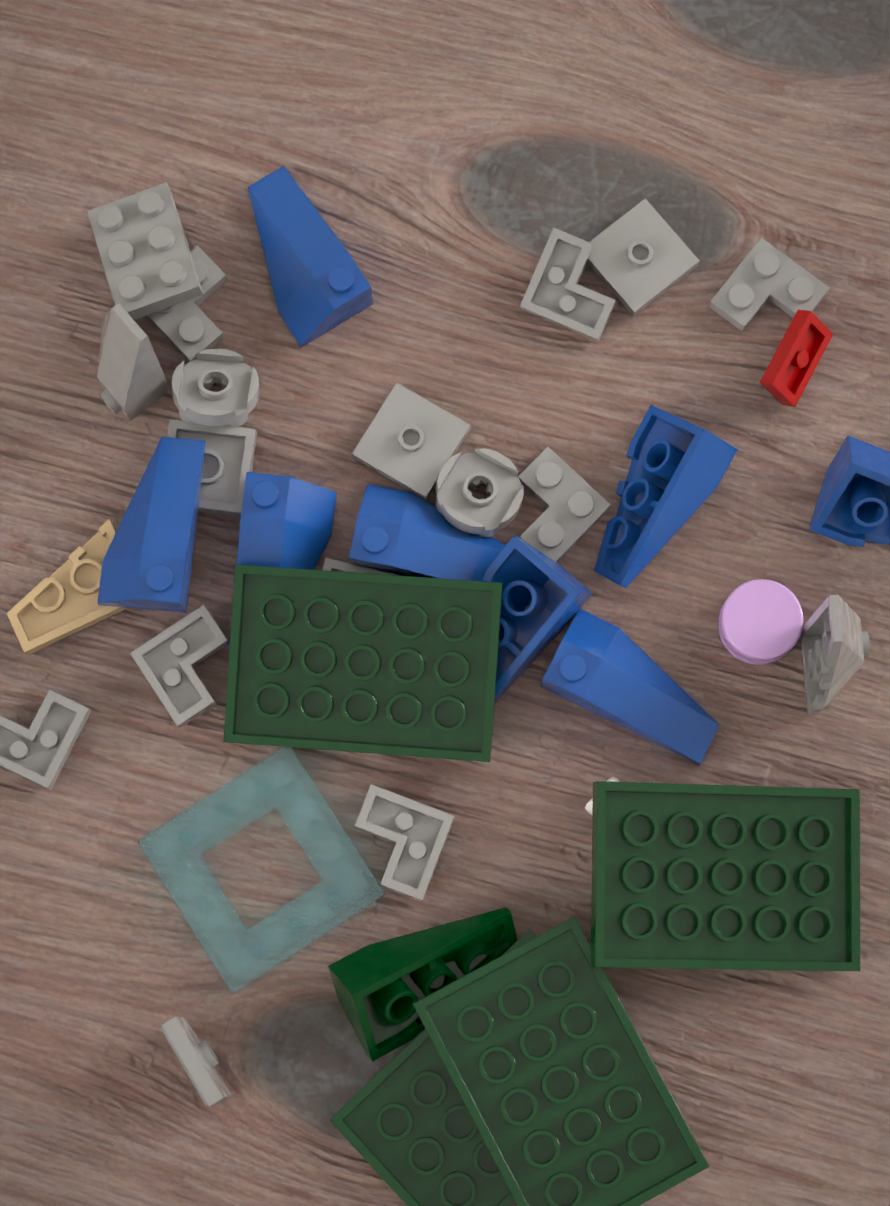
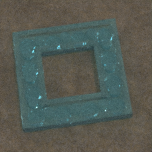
M283 747L137 841L232 994L237 993L385 896L384 891L291 747ZM274 808H277L323 881L247 930L201 856Z

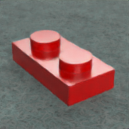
M798 309L759 383L782 405L796 407L833 333L811 311Z

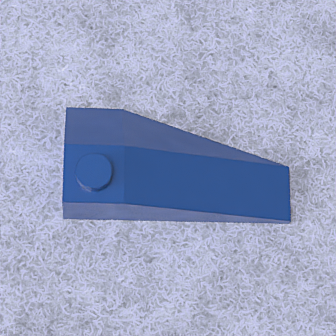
M284 166L248 187L278 313L301 348L373 305L370 284L349 252Z
M650 405L630 442L626 457L632 460L626 481H619L616 495L621 497L616 517L607 523L594 571L614 583L627 588L717 488L738 449L709 431Z
M848 435L827 468L810 522V530L849 546L864 547L865 542L890 545V452Z
M161 437L103 559L98 605L187 613L206 447L205 440Z
M247 472L236 564L314 570L332 536L337 492L290 476Z
M368 484L357 516L349 562L350 564L400 576L482 581L487 568L506 544L493 537H482L478 534H471L457 529L438 512L435 505L411 492Z
M517 536L512 537L487 568L482 580L503 583L495 703L566 627L593 594L564 567Z
M582 609L574 617L542 680V688L698 765L701 764L719 727V724L619 627Z

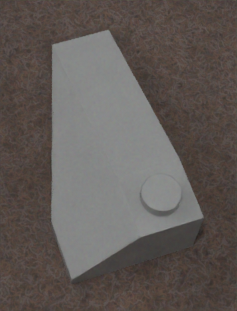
M117 303L103 319L97 378L104 391L99 396L115 415L122 411L131 421L166 393L170 387L148 336L120 303Z
M829 595L803 625L801 645L808 716L817 715L828 705L864 663V657H868L870 653V641L867 630L861 631L859 616L839 595Z

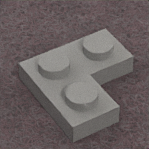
M553 227L520 304V309L599 342L616 300L577 284L592 251L593 244Z
M761 237L710 301L709 308L743 332L767 300L794 318L798 309L813 312L828 293L830 287Z
M198 245L190 253L204 295L146 315L152 324L188 362L196 359L197 352L212 349L224 339L223 332L198 306L228 280L226 274Z
M549 447L518 476L521 485L547 508L520 536V539L557 563L611 507V504Z
M203 604L130 654L177 727L181 728L217 704L193 667L230 642L207 607Z
M49 690L29 729L0 716V766L52 790L91 710Z
M371 784L355 823V828L396 843L380 885L423 902L455 816Z

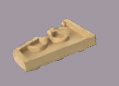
M110 519L98 528L99 532L82 547L79 546L68 556L69 559L49 578L45 577L6 613L26 655H30L128 609L126 607L97 604L102 562L116 534Z

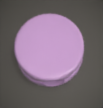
M766 579L751 580L735 588L724 602L718 617V631L725 648L737 659L754 665L770 664L783 658L797 643L803 629V612L796 596L784 585Z

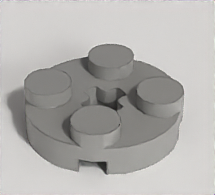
M227 349L202 350L196 353V359L189 361L186 365L182 361L176 367L172 376L173 400L179 409V416L187 423H197L212 427L226 425L238 427L247 421L248 414L255 408L258 402V373L254 366L251 369L245 363L244 357L237 352ZM213 383H220L223 390L212 392L207 389L212 388Z
M483 448L475 449L474 453L463 455L460 452L449 458L439 472L436 483V508L457 529L471 534H478L482 537H491L498 530L508 526L519 512L524 495L523 485L521 487V481L518 478L519 472L507 457L496 451ZM480 483L487 486L486 494L489 497L486 499H476L472 496V492L468 490V487L477 488Z

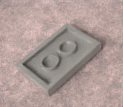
M167 182L87 211L114 304L120 303L133 320L204 295Z

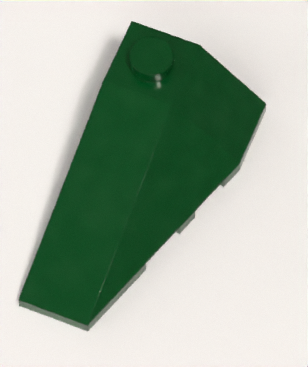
M505 907L367 945L328 967L338 1000L367 1056L371 1061H374L408 1043L423 1031L419 1026L422 1021L413 1006L415 1002L501 957L518 939L511 911Z

